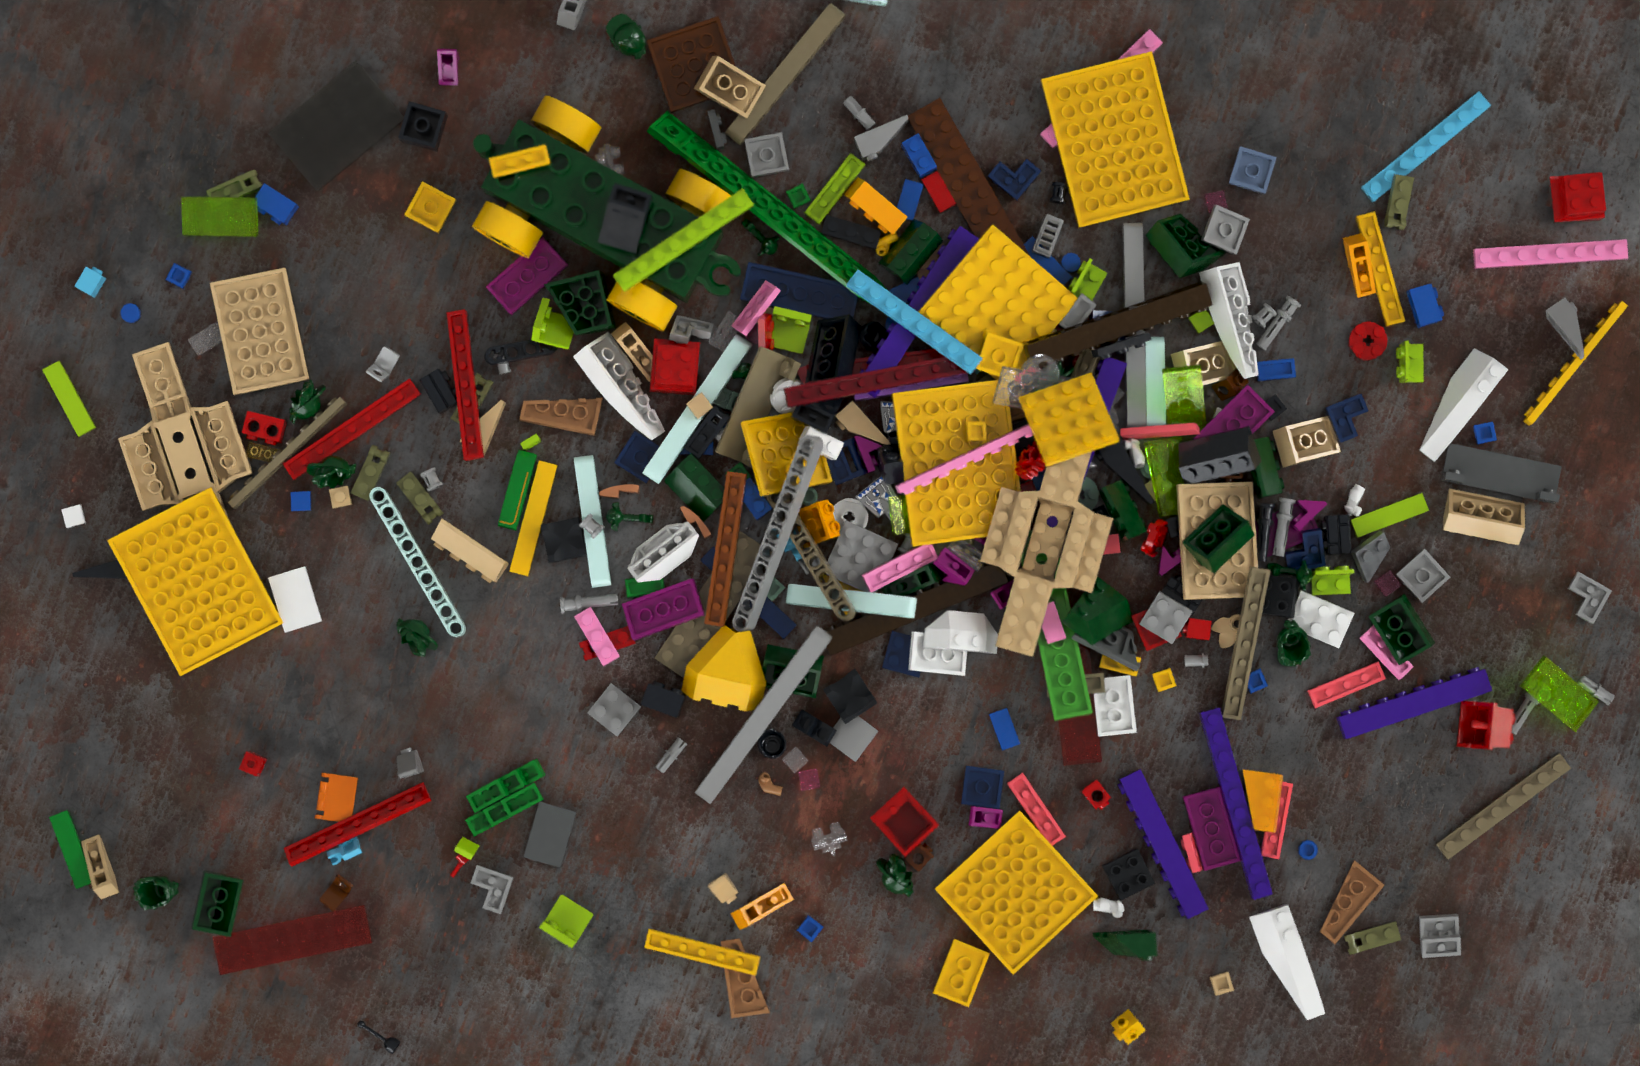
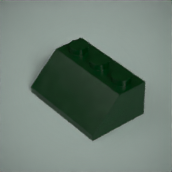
M914 219L878 264L908 285L943 240L935 230L924 222Z
M1269 437L1254 439L1261 458V463L1254 470H1251L1258 499L1283 493L1284 482L1278 475L1280 466L1278 460L1274 459L1273 452H1275L1273 440L1270 441Z
M691 453L664 480L703 522L722 506L724 487Z
M1222 504L1182 543L1202 566L1215 573L1255 534L1248 520Z
M1405 594L1368 616L1398 665L1432 647L1435 643Z
M767 645L762 668L766 680L765 688H771L798 650ZM823 655L817 658L792 694L816 698L824 659Z
M203 871L191 925L192 930L231 937L243 879Z

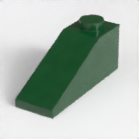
M931 563L887 584L881 589L883 594L906 596L941 581L944 577L941 570Z

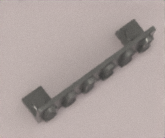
M1450 443L1447 447L1441 481L1555 504L1559 502L1560 495L1557 494L1562 467Z

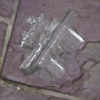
M610 143L604 144L603 147L599 148L600 154L595 155L596 161L623 175V165H614L613 159L620 157V148L618 146H610Z
M839 822L829 825L831 834L824 835L822 828L813 829V839L811 841L814 850L822 848L823 853L831 851L832 856H836L835 850L842 848L840 843L848 841L845 830H842Z

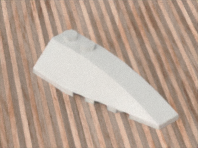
M1240 262L1199 272L1201 281L1207 284L1213 304L1209 306L1212 319L1229 356L1244 379L1258 376L1256 351L1252 349L1254 333L1250 332L1249 324L1252 323V315H1248L1247 307L1250 305V298Z
M609 332L592 341L573 356L604 398L636 429L651 440L665 432L656 411L651 409L649 405L650 399L648 395L644 394L640 387L642 383L639 377L636 378L632 371L634 368L632 363Z
M1474 348L1451 377L1431 426L1420 447V451L1435 462L1489 396L1508 369L1493 357Z
M1283 904L1250 916L1249 918L1262 954L1305 1018L1309 1020L1325 1014L1317 985L1289 906Z

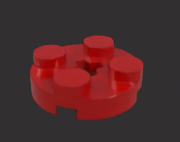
M1374 322L1358 324L1350 332L1348 338L1350 350H1352L1356 357L1362 360H1373L1382 355L1388 342L1385 329ZM1367 336H1370V339L1373 340V343H1370L1369 346H1366V343L1363 342V339L1367 338Z
M1158 519L1155 523L1151 522L1149 524L1147 540L1141 546V551L1145 552L1146 555L1155 557L1158 554L1155 550L1158 546L1162 547L1168 531V527L1165 526L1168 524L1167 521Z

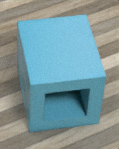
M94 266L92 269L85 267L75 287L95 298L106 278L102 276L103 272Z

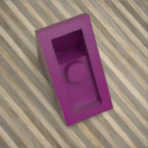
M437 49L439 85H458L459 55L457 49Z
M855 436L857 447L868 474L875 472V466L878 465L874 455L870 456L869 453L876 451L882 445L861 436Z
M1297 500L1296 503L1305 514L1301 512L1293 519L1295 523L1292 527L1296 531H1300L1327 503L1325 501Z
M1164 546L1161 547L1158 575L1160 577L1181 562L1180 548L1172 553L1175 556L1172 558Z
M945 547L933 563L946 573L942 579L944 582L966 585L975 572L972 567Z
M1014 579L990 593L1000 610L1007 606Z
M971 806L969 826L1000 829L1003 810Z

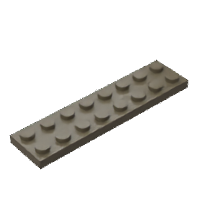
M742 531L738 534L726 620L741 599L761 544ZM711 575L699 591L705 615ZM705 616L677 625L655 656V659L684 678L686 665L721 627L704 624Z

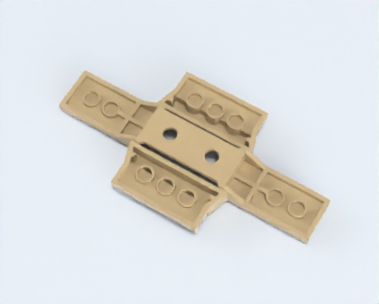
M169 342L132 354L150 407L152 421L137 432L120 437L118 440L142 511L160 505H177L212 487L227 515L220 492L235 482L236 479L253 474L229 401L211 407H191ZM191 415H192V418H193V421H194V424H195V427H196V430H197V433H198V436H199V439H200V442H201V445H202V448H203V451H204V454H205V457H206V460H207V463H208V466H209V469H210V472H211V475H212V478H213L214 483H212V482L210 481V478H209V475H208V472H207V469H206V466H205V463H204V460H203V457H202V454H201V451H200V448H199V445H198V442H197V439H196V436H195V433H194V430H193V427H192V424H191V421H190ZM176 432H181L184 435V439L180 443H176L173 440V435ZM189 468H193L196 471V476L193 479H188L185 476V472Z
M1092 451L1047 466L1040 491L1018 492L1001 487L980 560L981 562L998 566L1015 577L995 645L997 647L1033 657L1053 589L1076 588L1090 593L1093 592L1113 518L1096 514L1078 502ZM1038 500H1039V502H1040V507H1039V510H1038V514H1037V517H1036V521H1035V524H1034V528H1033V531H1032V535H1031V538H1030V542H1029V545H1028V549H1027V552H1026V556H1025V559H1024V563H1023L1022 568L1019 570V566H1020V563H1021V559H1022V556H1023V552H1024V549H1025V545H1026V542H1027V538H1028V535H1029V531H1030V528H1031V524H1032L1033 517H1034V514H1035V510H1036V507H1037V503H1038ZM1072 512H1074L1073 517H1072V521H1071V524H1070V528H1069V531H1068V535H1067V538H1066V542H1065V545H1064V549H1063V552H1062V556H1061V559H1060V563H1059V566H1058V570H1057V573H1056V577H1055V579H1054L1055 571H1056V568H1057V564H1058V561H1059V557H1060V554H1061V550H1062V547H1063V543H1064V540H1065V536H1066V533H1067V529H1068V526H1069V522H1070V519H1071V515H1072ZM1050 516H1055L1058 519L1057 526L1049 527L1047 519ZM1040 553H1044L1047 556V562L1042 565L1036 561V557Z

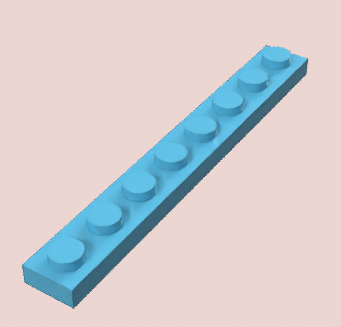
M1477 92L1362 186L1361 189L1372 202L1376 201L1391 188L1394 174L1403 176L1409 174L1491 106L1490 103L1480 92Z
M857 270L846 284V287L970 375L982 361V357L861 271Z

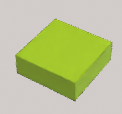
M1207 310L1195 313L1188 318L1198 334L1214 324Z
M536 433L520 444L527 451L539 444L541 439Z
M462 837L454 851L471 860L480 845Z

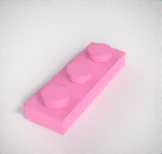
M765 280L731 326L747 336L781 290Z
M591 607L574 616L603 666L620 657Z
M1374 625L1360 637L1361 641L1398 680L1402 679L1414 667L1409 661L1398 665Z

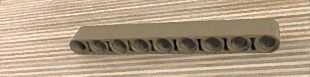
M832 3L825 8L764 83L766 86L748 118L738 115L725 132L728 137L738 145H741L745 141L744 139L748 138L844 20L846 14Z
M780 493L766 495L773 509L776 506L775 496ZM798 513L790 534L792 542L836 616L844 621L852 620L855 616L854 606ZM796 526H800V533L794 535V528ZM806 542H810V548L804 551L803 545ZM819 558L820 564L817 567H813V560ZM825 574L830 576L827 583L822 582V577ZM835 590H838V598L832 599V593ZM848 606V614L842 616V608Z

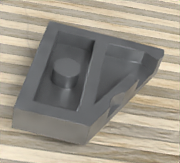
M1380 530L1351 551L1362 580L1367 583L1371 580L1390 549L1385 533Z

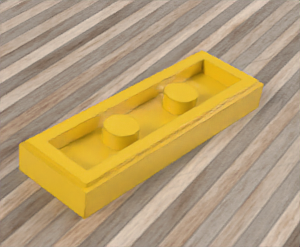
M546 144L489 158L494 178L551 164Z

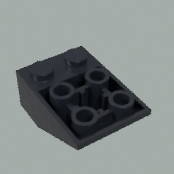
M614 183L598 242L636 253L653 200L652 194Z
M844 397L796 406L791 419L827 434Z

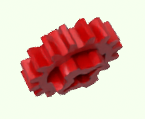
M1036 441L1033 442L1032 446L1029 444L1027 450L1024 449L1021 456L1018 457L1020 460L1016 463L1018 467H1016L1015 471L1019 477L1027 481L1028 479L1032 480L1034 475L1037 477L1038 472L1044 470L1045 463Z

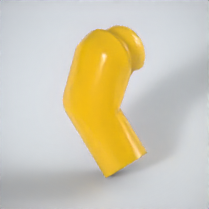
M896 232L879 239L876 248L878 256H885L888 253L890 244L899 240Z

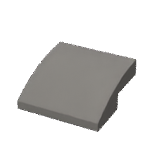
M859 716L847 724L840 718L833 727L837 731L830 743L856 762L878 733V730Z
M1458 914L1419 916L1422 958L1461 955Z

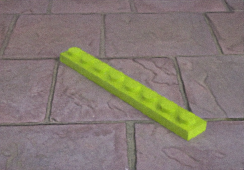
M741 189L614 274V278L623 291L626 292L753 207L754 204L744 189Z

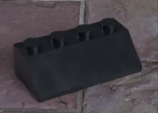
M850 314L817 321L805 384L852 375L861 325Z
M1249 426L1179 442V470L1184 484H1193L1254 470L1261 463V458Z

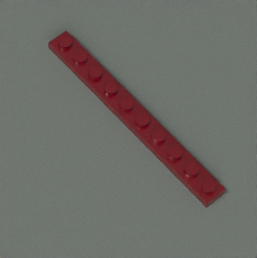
M942 357L785 387L784 393L789 408L966 374L967 372L948 358Z

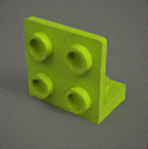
M1089 258L1088 262L1083 261L1077 272L1080 274L1079 278L1074 277L1068 288L1077 298L1083 293L1090 300H1093L1107 275V272L1091 264L1093 261L1091 258Z
M542 298L533 325L532 341L569 349L574 334L563 314L552 312V308L549 307L550 299Z
M774 306L772 321H774L772 332L774 348L803 354L812 315Z
M1409 341L1402 342L1396 348V359H1399L1396 377L1399 378V383H1423V344H1409Z
M1349 566L1334 567V570H1330V567L1315 568L1313 579L1311 580V594L1314 596L1351 594L1350 574L1354 573V569H1349Z
M560 895L539 928L570 948H573L592 919L593 913L568 897Z

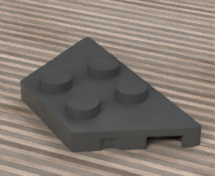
M1122 627L1117 632H1113L1093 646L1076 633L1071 638L1136 672L1141 666L1140 662L1136 660L1137 648L1134 644L1133 631Z

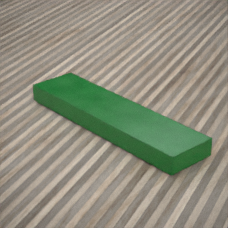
M69 810L49 817L75 888L79 889L91 884L83 847Z

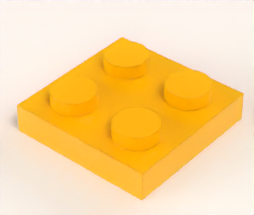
M422 181L404 215L439 234L457 200Z
M987 332L979 353L982 361L976 369L1011 381L1024 344Z

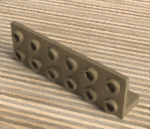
M762 346L759 347L716 447V453L740 461L752 468L741 422L768 417L772 408L770 394L772 395L774 391V385L783 378L794 381L801 363Z

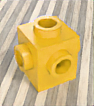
M1129 1009L1111 1023L1115 1029L1113 1031L1114 1035L1119 1041L1123 1039L1128 1045L1145 1031V1028Z

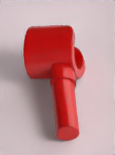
M460 854L455 857L459 863L451 872V877H455L459 869L469 860L468 858Z

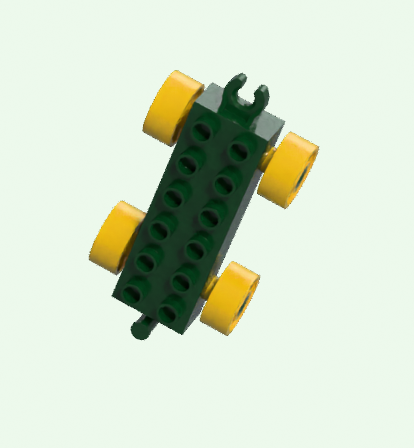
M546 95L531 119V123L538 129L518 119L504 145L492 143L491 138L486 134L476 136L473 141L475 150L488 162L489 158L546 144L551 163L549 165L497 178L493 177L492 170L490 169L481 187L485 194L502 202L506 207L504 209L492 202L485 201L472 225L476 231L528 259L543 234L541 230L527 222L528 218L535 220L613 264L625 268L731 197L730 194L704 178L684 169H679L665 193V196L672 201L670 202L582 153L587 154L601 130V126L577 109ZM614 183L652 194L653 197L636 253L598 242ZM718 229L626 292L623 291L616 281L606 300L634 319L664 332L677 305L661 295L663 291L685 303L688 302L697 284L703 286L712 295L719 297L728 296L730 288L725 284L714 282L712 278L713 271L718 267H724L729 270L730 274L738 277L741 275V269L733 258L715 252L724 237L722 229Z

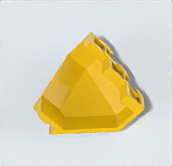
M726 625L721 627L686 665L681 691L693 700L701 701V698L712 700V704L727 707L728 704L739 706L738 710H755L764 697L766 680L751 630L739 632L734 628H728Z

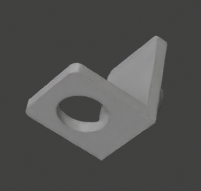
M384 346L374 364L366 370V373L382 382L391 374L400 355ZM373 371L379 372L382 376L375 374Z

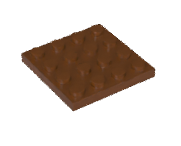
M719 16L646 40L671 113L711 100L696 91L694 87L712 56H719L736 67Z

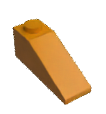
M1361 233L1343 238L1346 258L1357 298L1375 294L1376 289L1367 240Z
M783 883L730 914L739 930L794 899L786 884Z

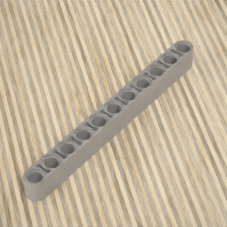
M1123 223L1124 308L1144 301L1143 223ZM1143 329L1137 331L1136 335L1145 333V331H1143ZM1131 346L1128 347L1129 351L1125 352V363H1127L1125 368L1126 428L1147 426L1145 346L1139 348Z
M803 436L798 444L732 621L733 628L736 631H752L757 624L823 449V441L818 436ZM811 440L813 441V447H812V448H810V441H811ZM804 458L806 459L805 467L803 465ZM797 477L800 479L799 484L796 483ZM791 494H792V496H793L792 502H790V499H789V497H790ZM784 512L786 513V519H785V520L783 519V513H784ZM777 530L779 531V537H778V538L776 537V532H777ZM770 548H772L773 551L771 556L769 553ZM763 566L766 567L765 574L763 573ZM757 583H758V585H759V590H758V591L756 590V585H757ZM750 601L752 602V605H753V606H752V609H750V606H749ZM744 619H745V621H746L745 627L743 626V620H744Z
M818 626L812 630L700 783L695 794L709 804L712 803L832 639L831 635Z

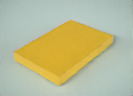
M953 939L933 993L969 1007L990 953Z

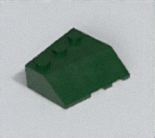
M1182 214L1158 220L1145 235L1179 278L1203 271L1226 254L1224 250H1218L1214 246L1201 241L1202 236L1198 233V228Z
M600 270L544 284L575 335L599 333L616 328L611 304L606 300L609 294L604 273Z
M1119 480L1099 490L1110 517L1113 518V523L1122 543L1147 531L1142 517L1140 518L1137 512L1138 508L1135 501L1131 500L1129 496L1130 490L1126 482L1122 483Z
M1097 576L1093 592L1084 591L1062 623L1093 646L1113 632H1117L1125 625H1129L1133 620L1127 598Z
M1151 929L1093 933V937L1113 955L1138 957L1141 960H1153V956H1157L1156 932Z

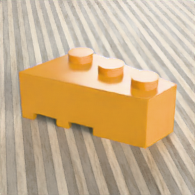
M859 177L843 194L851 200L849 204L856 210L860 208L865 212L863 215L869 221L873 222L875 220L879 224L878 228L885 234L888 232L894 234L907 219L904 213Z
M1242 769L1254 830L1276 833L1283 775Z

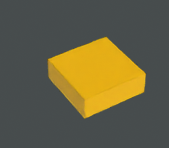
M986 421L966 422L967 442L987 440Z
M1171 668L1152 674L1157 692L1176 686Z

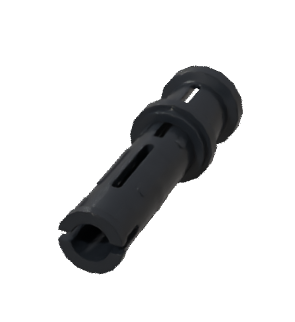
M1258 503L1259 517L1256 519L1257 524H1259L1257 557L1258 561L1267 562L1270 525L1273 524L1272 512L1275 504Z

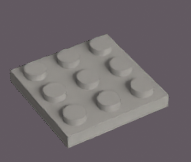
M845 521L827 562L839 581L863 592H869L861 575L891 560L898 544L849 521Z

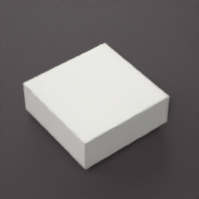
M80 504L61 509L66 528L86 523Z

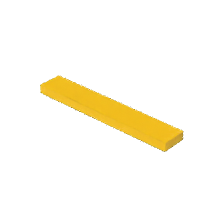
M1374 211L1356 216L1359 231L1368 242L1375 289L1385 325L1387 327L1405 322L1376 213Z
M540 460L538 462L509 572L529 576L558 465Z
M648 929L644 946L647 949L755 976L757 975L761 957L654 929Z

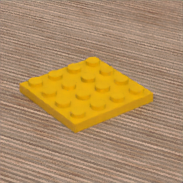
M1092 372L1019 397V402L1046 467L1119 442L1118 434Z
M793 412L741 422L760 496L780 493L798 447V440L805 428V425L791 419ZM820 455L808 487L832 482L827 459L824 455ZM804 458V460H803V465H804V467H805V465H806V459H805V458ZM797 477L796 483L799 484L800 479Z

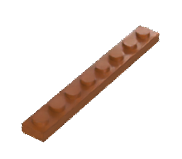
M727 471L704 624L725 627L747 474Z

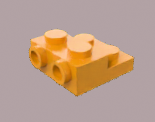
M828 499L799 510V515L816 544L840 536V524L835 521L833 515L834 506L829 503ZM797 526L798 532L800 533L801 527ZM806 542L803 547H810V542Z

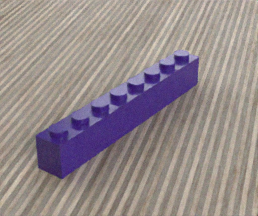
M1479 667L1468 670L1469 674L1461 676V673L1449 676L1450 680L1445 682L1439 679L1431 682L1432 686L1425 688L1424 685L1413 688L1414 692L1408 694L1406 691L1396 693V698L1388 700V697L1376 700L1377 704L1372 706L1369 703L1358 706L1359 710L1354 712L1351 709L1340 712L1341 716L1336 718L1343 739H1349L1491 692L1493 690L1486 670H1480Z
M1141 769L1119 778L1120 783L1117 786L1121 794H1126L1128 801H1126L1127 807L1130 812L1134 811L1137 817L1134 821L1138 829H1143L1145 833L1143 839L1147 847L1151 846L1154 852L1151 856L1155 864L1159 863L1162 868L1160 874L1164 882L1168 881L1171 887L1168 889L1173 899L1176 898L1179 903L1177 909L1181 917L1185 916L1186 919H1189L1208 910V906Z

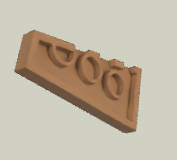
M603 398L523 401L520 421L595 436Z
M1355 860L1320 931L1333 944L1338 942L1385 886Z
M740 938L721 941L722 947L745 952ZM724 968L731 1018L770 1013L755 975Z

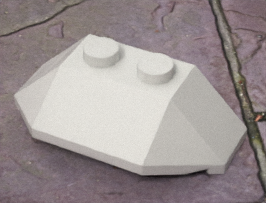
M689 522L666 525L636 548L627 569L637 582L661 580L691 557L699 535Z
M947 610L925 628L923 648L997 654V646L995 645L998 634L983 613Z

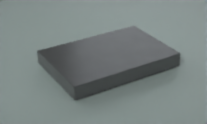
M540 801L524 858L561 868L577 812Z

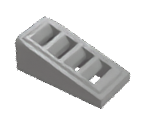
M1046 214L1042 220L1032 252L1050 258L1064 220ZM1044 230H1048L1050 232H1053L1054 234H1049L1047 232H1044ZM1044 237V238H1046V239H1049V240H1051V243L1048 242V241H1045V240H1043V239H1041V238ZM1039 244L1049 247V249L1041 248Z

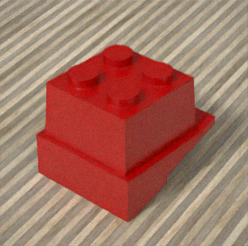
M1602 172L1549 177L1554 222L1596 221L1605 218L1606 202Z
M654 338L650 392L695 395L700 342L689 341L688 344H679L668 339Z
M1461 701L1456 747L1493 750V747L1510 748V744L1513 742L1511 730L1512 725L1515 723L1514 709L1497 707V703Z
M905 787L870 817L904 856L910 853L939 826Z

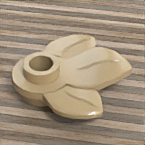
M1240 614L1232 615L1230 618L1222 617L1212 625L1211 630L1220 633L1219 645L1221 648H1228L1235 643L1238 628L1234 626V621H1239Z

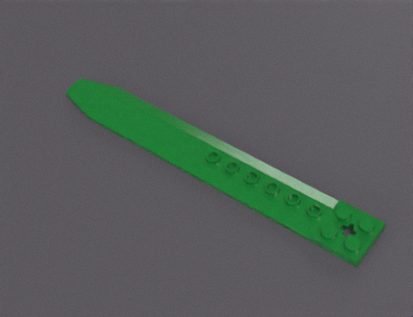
M665 112L648 128L647 132L654 139L661 142L674 154L681 155L731 196L744 189L754 204L748 210L846 287L848 281L859 270L888 290L876 276L670 112ZM849 289V290H850L852 293H854L856 296H858L859 298L863 299V298L860 297L858 294H856V293L853 292L851 289Z

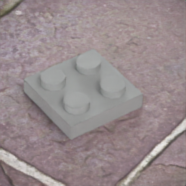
M782 132L744 139L752 178L789 171Z
M1214 205L1201 241L1237 255L1250 219L1219 205Z
M1423 549L1395 574L1420 603H1423L1450 578L1426 549Z
M1159 591L1139 625L1173 644L1193 611Z
M610 683L587 713L618 737L641 706L614 684Z

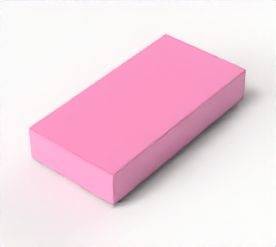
M1054 601L1048 603L1042 624L1047 644L1066 639Z

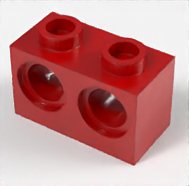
M247 411L242 433L247 435L246 439L257 441L258 438L265 439L264 443L276 446V442L282 444L287 421ZM258 422L259 429L252 432L250 429L251 424ZM276 426L278 429L277 434L270 436L269 429Z

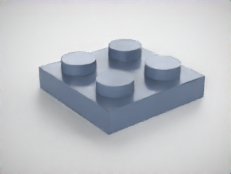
M1240 146L1228 184L1265 195L1277 157Z

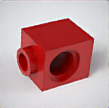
M1188 618L1182 628V633H1185V638L1208 641L1210 640L1212 621Z
M246 751L239 770L256 777L261 776L267 758L251 751Z
M1097 779L1081 790V793L1095 810L1097 808L1102 810L1109 804L1108 800L1111 797ZM1099 790L1102 793V798L1096 802L1092 799V793Z

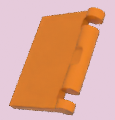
M322 773L321 777H329V781H320L316 810L324 811V814H316L315 819L340 822L352 816L358 778Z

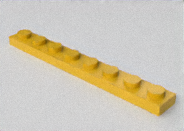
M1623 301L1618 304L1614 303L1607 312L1610 314L1606 319L1601 318L1596 324L1597 330L1594 333L1590 332L1584 339V358L1580 359L1575 352L1572 354L1574 358L1570 363L1566 362L1560 369L1562 373L1558 378L1554 377L1548 384L1550 388L1547 392L1543 391L1537 397L1536 401L1538 403L1535 407L1531 406L1525 412L1526 418L1523 422L1530 426L1536 421L1628 307Z

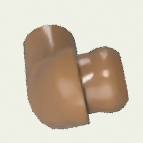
M761 773L758 777V782L762 790L766 793L781 796L783 787L773 785L768 773Z

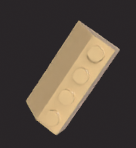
M1449 488L1443 516V530L1519 545L1525 530V503Z
M441 519L431 538L435 541L434 546L442 551L444 548L451 552L449 556L458 562L460 559L467 563L465 567L473 572L478 570L482 573L481 578L489 583L492 580L497 583L509 565L508 562L444 519Z

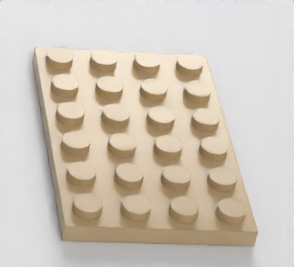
M286 268L210 283L233 395L310 380Z
M1253 482L1176 485L1183 600L1244 598L1250 566L1258 567ZM1224 504L1248 520L1255 535L1215 573H1212L1197 561L1182 542Z

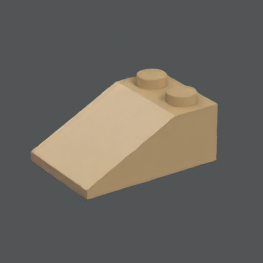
M712 56L694 89L744 118H748L766 85L721 57Z
M1222 341L1171 354L1180 391L1222 381L1237 368Z
M1328 416L1273 430L1283 468L1341 452Z

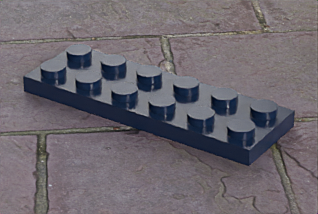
M748 262L740 300L750 302L766 280L781 290L770 304V307H781L824 319L848 314L854 318L858 296L840 282Z

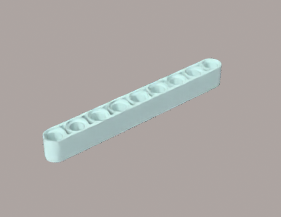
M736 334L694 397L702 392L710 404L713 405L714 400L718 398L731 379L733 371L737 370L753 344ZM687 406L642 474L659 484L706 414L697 419Z
M381 487L373 488L370 492L371 502L445 629L451 636L461 637L466 631V626L393 500L385 489ZM382 491L384 493L383 500L376 501L375 494ZM387 508H392L394 511L393 516L390 518H386L384 515ZM397 524L403 526L401 534L394 533V527ZM406 541L413 543L410 551L404 550L403 545ZM416 557H421L423 563L420 567L416 568L413 565V560ZM427 573L432 575V581L429 584L423 582V576ZM436 590H440L442 593V597L438 601H435L432 597L433 592ZM448 606L451 608V615L444 617L442 610ZM455 623L461 625V631L457 634H454L451 630L452 625Z

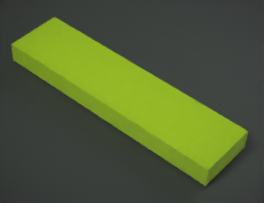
M850 153L804 214L820 225L866 164Z
M57 361L42 369L78 437L95 429L96 426L61 361Z
M1423 493L1351 519L1350 522L1356 538L1427 512L1429 509Z

